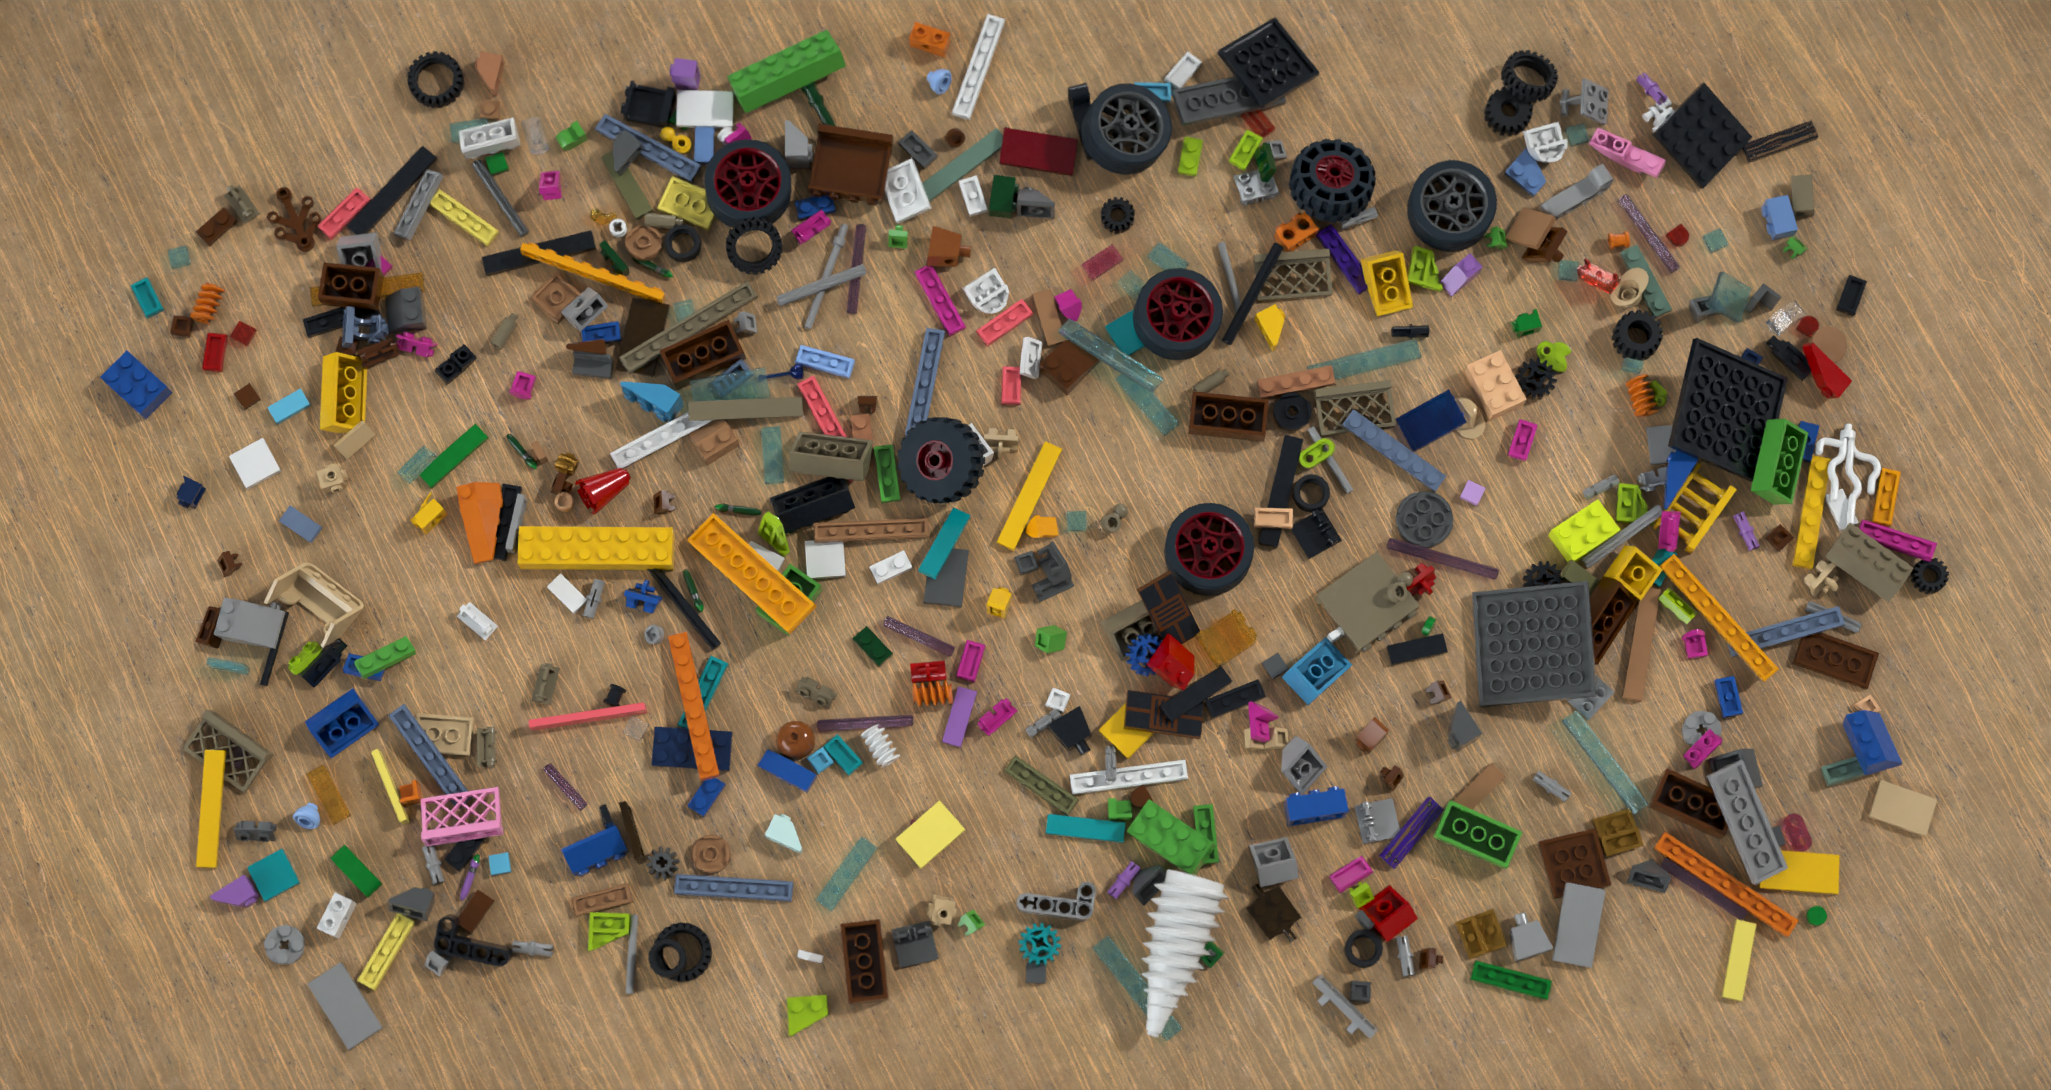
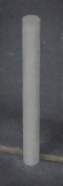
M1221 242L1218 243L1235 312H1237L1241 301L1226 244Z
M1314 426L1307 430L1314 442L1321 439ZM1326 445L1323 447L1324 452L1328 451ZM1333 456L1326 459L1346 493H1351L1353 488Z
M630 915L626 994H634L638 915Z

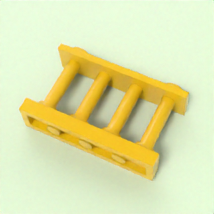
M1699 463L1667 509V511H1670V509L1680 511L1684 518L1695 524L1696 528L1699 529L1694 535L1687 533L1679 527L1678 536L1683 538L1685 543L1688 544L1684 550L1690 554L1737 490L1731 485L1727 490L1721 489L1697 473L1702 466ZM1694 479L1716 494L1720 500L1716 505L1714 503L1710 504L1688 489L1687 485ZM1680 495H1685L1707 510L1706 513L1709 516L1706 520L1698 518L1676 503ZM1661 517L1654 521L1656 522L1653 526L1655 530L1661 523Z

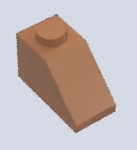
M481 51L480 56L475 60V68L492 95L497 96L505 65L502 55Z

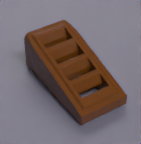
M605 339L569 343L566 345V348L569 350L607 354Z

